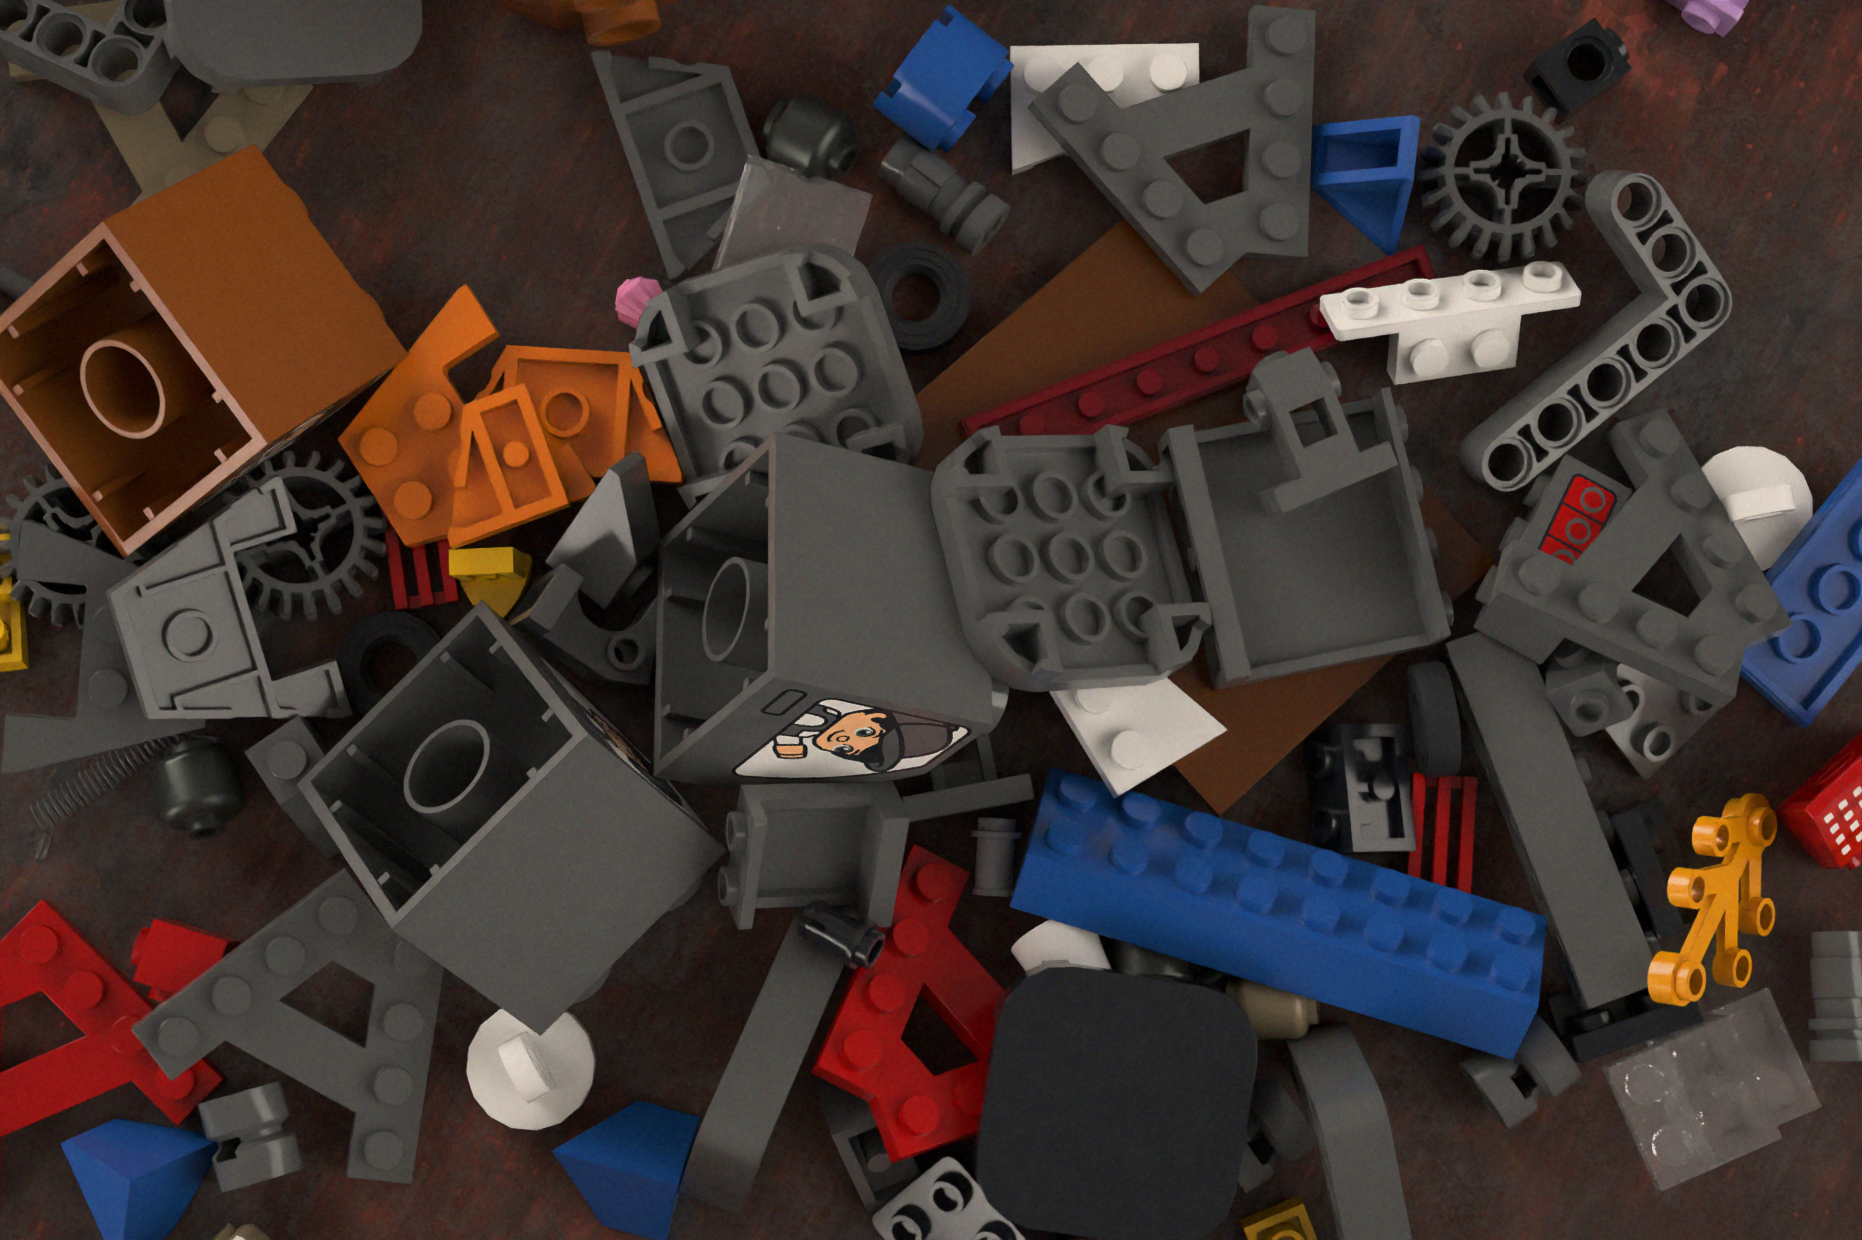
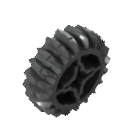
M1507 91L1500 92L1496 97L1494 110H1492L1488 100L1483 95L1475 96L1471 101V114L1459 105L1452 108L1448 114L1451 126L1438 122L1430 133L1438 145L1426 144L1420 152L1419 157L1433 167L1419 170L1416 175V183L1435 188V190L1429 191L1419 200L1422 209L1440 207L1442 212L1432 220L1430 226L1432 230L1439 231L1450 224L1456 230L1449 238L1448 245L1450 248L1456 249L1465 238L1474 241L1470 250V257L1472 259L1480 260L1489 245L1493 246V256L1496 263L1505 264L1510 257L1513 245L1522 261L1529 260L1535 254L1534 241L1545 250L1553 248L1557 243L1554 230L1568 233L1575 225V221L1567 211H1580L1585 206V197L1573 189L1585 186L1590 180V174L1581 169L1571 168V166L1584 159L1586 156L1585 148L1576 146L1567 149L1565 143L1575 133L1574 126L1566 125L1559 131H1556L1550 125L1557 116L1556 107H1549L1541 117L1532 114L1535 106V98L1533 96H1525L1517 110L1512 109V99ZM1493 133V143L1488 148L1486 160L1471 161L1467 167H1454L1456 154L1460 146L1478 135ZM1518 137L1531 144L1539 152L1544 162L1530 161L1524 157L1519 150ZM1499 164L1500 167L1509 170L1506 176L1512 174L1515 178V181L1506 192L1505 189L1496 186L1499 180L1493 182L1490 178V175ZM1457 187H1460L1461 193L1476 195L1482 199L1487 208L1488 220L1474 213L1465 204ZM1538 189H1550L1549 199L1542 214L1530 221L1512 224V214L1518 208V196L1534 195Z
M287 450L283 452L282 457L284 469L274 471L271 461L265 459L259 464L263 478L256 482L249 473H246L237 481L242 490L246 492L265 477L274 474L281 476L296 525H301L305 532L317 531V534L309 533L312 542L310 548L314 561L309 559L305 549L300 548L295 540L283 542V539H291L290 534L261 543L250 549L245 548L235 551L233 556L239 575H243L240 579L246 598L256 590H259L254 603L256 612L265 614L273 602L278 600L280 601L279 617L281 621L290 622L293 617L294 606L303 605L306 620L308 622H315L318 618L315 603L326 600L329 611L333 615H338L343 611L340 599L337 596L342 590L355 601L363 598V590L359 583L354 580L356 575L368 581L377 580L379 576L378 568L365 560V557L377 559L385 557L387 547L385 543L368 537L384 533L387 530L386 519L382 517H366L375 512L380 505L373 494L356 498L366 485L359 473L352 475L345 482L341 483L346 469L344 461L335 459L327 471L323 472L320 471V453L311 451L307 456L306 467H297L294 452ZM297 490L318 492L332 498L341 506L333 510L329 505L316 510L305 509L298 505L289 492ZM224 491L221 501L226 506L240 495ZM353 523L354 535L349 553L340 566L332 573H329L322 556L323 549L329 541L340 535V528ZM268 562L272 567L285 562L295 563L304 569L312 582L287 583L270 577L258 567Z
M52 462L45 465L46 484L33 475L23 477L24 486L30 493L26 499L12 493L6 496L8 505L18 511L13 520L7 517H0V529L10 532L9 540L0 541V555L11 554L12 557L11 561L0 567V578L2 579L10 578L11 576L17 578L22 520H34L41 524L45 520L50 529L74 538L76 534L69 527L71 526L78 531L92 536L93 540L85 542L112 554L113 543L93 516L90 514L86 517L78 518L74 512L67 510L61 503L77 495ZM163 533L124 560L142 566L156 556L152 555L153 547L168 545L170 543V536ZM18 580L12 587L10 596L13 600L22 602L32 597L28 610L30 615L42 618L51 611L52 624L61 628H66L74 616L78 628L83 629L86 593L67 595L55 589L50 584L51 582Z

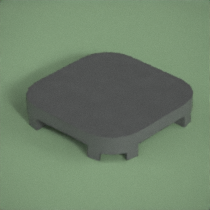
M163 0L168 29L162 38L170 60L177 57L193 76L212 86L211 92L236 95L242 88L357 82V87L360 89L379 84L413 54L422 34L421 0Z
M823 242L794 245L688 278L647 301L648 306L639 317L635 340L628 344L632 368L644 365L687 481L678 487L677 490L689 510L697 506L775 431L913 466L919 459L924 438L921 412L878 288L866 267L846 250Z
M1106 424L1094 435L1001 436L999 425L977 430L937 465L930 485L932 510L963 632L974 657L992 677L1013 689L1046 692L1151 684L1167 678L1193 660L1192 657L1198 651L1203 631L1212 626L1210 602L1193 603L1162 493L1173 485L1176 480L1166 460L1156 465L1141 447L1126 439L1129 430L1127 427Z

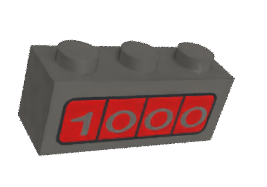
M1565 453L1550 473L1542 471L1532 479L1521 501L1529 506L1530 509L1524 520L1519 517L1514 519L1504 535L1498 550L1502 552L1513 539H1516L1572 565L1629 500L1633 490ZM1493 565L1475 595V599L1484 605L1473 627L1542 665L1565 637L1489 604L1498 567Z

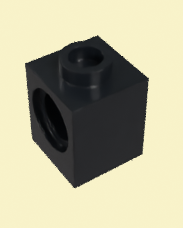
M1593 18L1534 59L1522 77L1546 109L1556 107L1558 113L1554 121L1559 126L1617 86L1632 68L1626 61L1629 59V53L1622 39L1612 29L1606 28L1604 30L1597 19ZM1579 56L1591 62L1595 69V79L1582 81L1574 77L1568 68V58Z

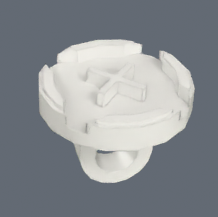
M1737 446L1709 458L1701 466L1703 473L1727 511L1729 521L1734 523L1760 569L1763 571L1771 568L1813 517V497L1804 475L1785 456L1765 447Z
M501 1008L479 1027L469 1046L466 1073L473 1097L490 1117L510 1128L539 1130L563 1122L583 1105L594 1082L597 1057L590 1034L574 1014L565 1011L540 1036Z

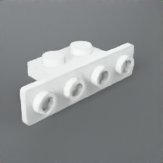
M1536 261L1521 267L1493 271L1474 270L1465 275L1431 280L1412 279L1403 284L1368 289L1362 287L1350 288L1341 293L1322 295L1320 297V311L1335 339L1338 341L1390 334L1387 372L1394 385L1516 367L1521 315L1577 307L1580 305L1581 291L1561 262Z

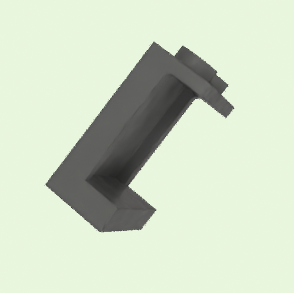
M894 782L740 785L737 811H730L726 819V841L728 849L731 851L729 866H722L718 874L720 903L722 906H729L737 929H752L755 908L807 907L815 898L824 900L830 906L856 905L863 922L870 919L876 922L878 927H891L910 821L908 812Z

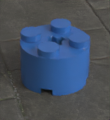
M948 4L939 20L936 19L892 76L894 80L886 91L893 98L881 91L872 107L932 153L937 146L946 153H949L976 117L975 114L967 109L969 104L975 97L986 104L1015 65L1005 58L1009 53L1007 48Z

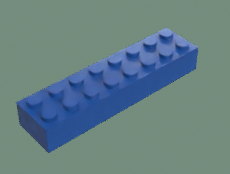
M1050 767L1032 823L1010 904L1011 908L1511 1060L1514 1059L1539 1007L1547 917L1469 894L1456 888H1449L1403 874L1393 869H1387L1347 857L1330 850H1324L1281 837L1271 832L1261 831L1228 821L1205 812L1195 811L1162 801L1146 794L1128 790L1114 799L1105 783L1083 775Z

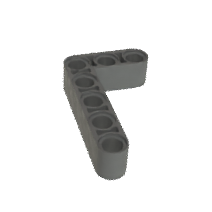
M0 0V54L2 57L14 65L118 113L131 116L139 115L152 109L181 65L177 57L170 60L162 38L168 29L167 21L157 28L148 29V26L153 21L159 18H166L163 0H123L107 26L52 0ZM25 20L20 27L7 31L13 23ZM81 44L76 52L61 56L67 48ZM136 69V72L130 78L124 81H115L121 73Z
M1616 169L1605 170L1592 179L1585 193V207L1589 216L1642 294L1464 438L1458 451L1459 464L1463 473L1471 480L1503 492L1515 491L1525 486L1720 328L1729 318L1732 309V294L1727 283L1660 183L1650 175ZM1627 185L1631 191L1632 201L1628 210L1621 215L1617 207V198L1620 191ZM1662 236L1665 242V253L1662 260L1654 265L1652 248L1656 240ZM1696 287L1699 293V301L1695 310L1688 315L1686 298L1688 293ZM1648 326L1650 342L1646 350L1639 354L1637 338L1642 329ZM1600 366L1602 371L1600 386L1595 392L1590 394L1587 388L1589 374L1595 367ZM1551 405L1553 409L1552 424L1545 432L1540 434L1538 429L1540 413L1545 407ZM1503 445L1505 450L1503 464L1497 471L1491 473L1488 464L1489 457L1496 447Z
M856 905L831 906L863 923ZM806 907L797 908L703 1119L678 1191L736 1217L739 1216L775 1125L845 966L844 957L809 938L805 939L798 935L797 929L800 920H805L809 923L814 920L803 914Z
M1344 1020L1308 1029L1305 1036L1299 1039L1283 1040L1293 1083L1318 1140L1338 1240H1412L1385 1103L1348 1022Z

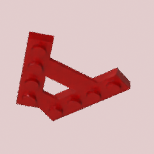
M915 843L905 852L891 927H878V931L886 936L882 953L871 968L864 969L859 966L854 969L810 1073L868 1102L891 1164L976 1135L995 1022L992 1013L1000 992H1004L1001 986L947 927L970 873ZM919 994L979 1061L936 1076L925 1067L901 1040V1035Z
M42 899L0 941V1203L1 1137L131 1081L176 1126L184 1124L198 1109L197 1104L204 1103L228 1079L206 1056L173 1081L169 1079L131 1030L133 1024L155 1009L156 1006L49 899ZM42 991L86 1035L2 1072L3 1007Z

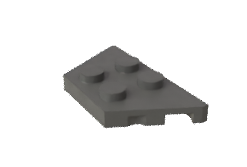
M604 50L591 52L590 55L671 284L681 281L771 189L729 66L702 62L687 65L680 64L674 59L649 56L648 60L614 56L611 54V51Z

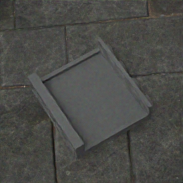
M1390 387L1381 388L1371 399L1340 405L1358 449L1361 450L1374 444L1389 441L1398 465L1286 513L1271 517H1264L1255 495L1284 482L1282 459L1268 427L1256 430L1249 421L1194 432L1193 424L1167 429L1156 443L1160 462L1163 460L1167 461L1176 480L1166 490L1193 603L1210 602L1212 626L1203 631L1201 639L1214 691L1434 647L1451 635L1449 627L1454 622L1453 605L1447 590L1439 588L1434 568L1439 556L1437 540L1433 530L1430 527H1424L1419 503L1423 500V484L1417 467L1414 465L1409 466L1404 442L1408 438L1407 419L1400 404L1394 405ZM1314 409L1290 414L1303 448L1327 438Z

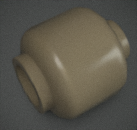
M1241 977L1227 979L1226 994L1247 1012L1256 1032L1257 1040L1299 1039L1305 1036L1310 1025H1319L1320 1001Z

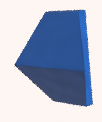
M1408 115L1312 125L1310 189H1313L1387 256L1396 254L1414 181L1420 118Z
M638 1100L552 1150V1153L603 1226L653 1240H667L680 1193L678 1192L690 1157L700 1116Z
M119 1118L60 1143L104 1240H162L170 1236L213 1163L212 1157L219 1150L218 1142L206 1139L204 1132Z

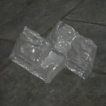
M1759 987L1702 1012L1704 1022L1648 1040L1647 1044L1649 1047L1602 1067L1657 1190L1664 1191L1782 1139L1777 1126L1822 1107L1768 987Z

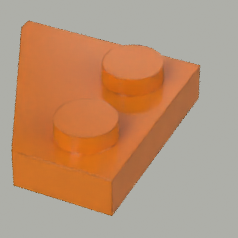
M525 383L463 405L459 435L461 437L460 454L456 461L453 485L455 487L452 521L451 526L448 527L447 535L451 548H460L571 507Z

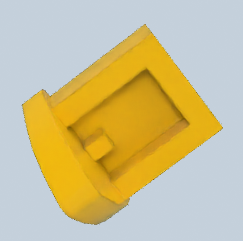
M514 547L449 550V575L460 580L461 586L471 603L476 606L483 600L501 617L507 620L523 598L529 585L534 563L533 557Z

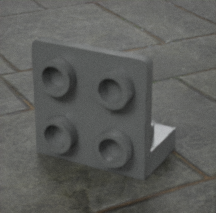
M1633 588L1631 591L1670 610H1673L1668 606L1658 602L1657 600L1649 597L1648 595L1638 591L1635 588ZM1617 662L1616 681L1632 703L1633 714L1630 719L1602 730L1632 770L1643 779H1648L1721 708ZM1547 670L1542 674V676H1543L1545 679H1546Z

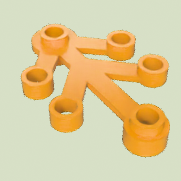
M1747 793L1742 798H1732L1725 805L1721 818L1701 816L1695 822L1692 832V844L1695 852L1699 855L1724 857L1721 864L1700 869L1677 867L1669 877L1667 893L1670 903L1675 907L1700 908L1680 953L1660 951L1654 956L1649 967L1647 980L1648 991L1654 1002L1686 1006L1690 1001L1696 1002L1701 998L1706 985V972L1701 961L1715 931L1716 954L1712 966L1715 982L1718 985L1743 988L1748 983L1752 971V959L1746 949L1737 948L1738 930L1743 934L1767 936L1771 932L1775 921V907L1772 900L1761 897L1762 852L1766 846L1772 844L1777 832V817L1774 810L1770 808L1765 796ZM1741 877V901L1738 904L1739 879Z

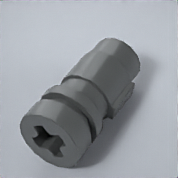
M909 135L903 136L891 148L877 171V175L895 188L898 195L924 215H930L939 222V231L948 238L953 235L957 236L955 243L971 256L977 255L991 241L1006 220L1011 206L995 193L987 196L985 194L987 191L986 186L978 180L970 183L960 175V171L935 152L932 153Z
M1862 931L1811 932L1812 958H1809L1811 999H1814V1019H1808V1030L1815 1031V1040H1809L1810 1062H1862Z

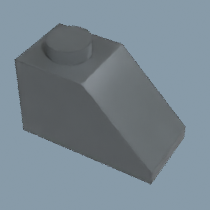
M634 450L607 470L545 561L552 568H556L564 563L583 576L585 579L578 589L604 610L624 594L633 600L648 584L656 571L649 565V562L658 551V542L661 540L645 457Z
M298 715L244 753L282 809L327 860H331L340 854L341 851L297 783L332 748L313 719Z
M817 1078L813 1080L831 1136L867 1213H873L922 1174L916 1158L913 1156L891 1164L868 1102L822 1078Z

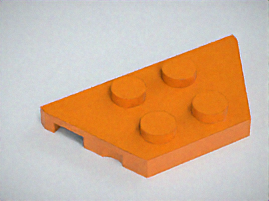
M506 345L491 370V380L486 388L478 392L473 400L475 401L525 383L551 453L569 443L573 446L594 480H601L611 466L636 450L645 457L650 484L683 485L685 483V476L641 367L632 368L630 352Z

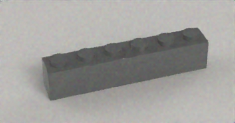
M1481 631L1445 643L1438 651V655L1450 675L1456 701L1540 915L1547 917L1546 930L1578 1011L1591 1009L1648 988L1649 967L1654 956L1661 951V948L1651 930L1643 932L1633 909L1640 905L1636 885L1628 870L1618 871L1609 848L1616 845L1613 827L1602 808L1598 810L1593 808L1586 790V786L1592 784L1588 764L1578 748L1570 750L1562 726L1567 724L1545 694V684L1538 669L1542 665Z

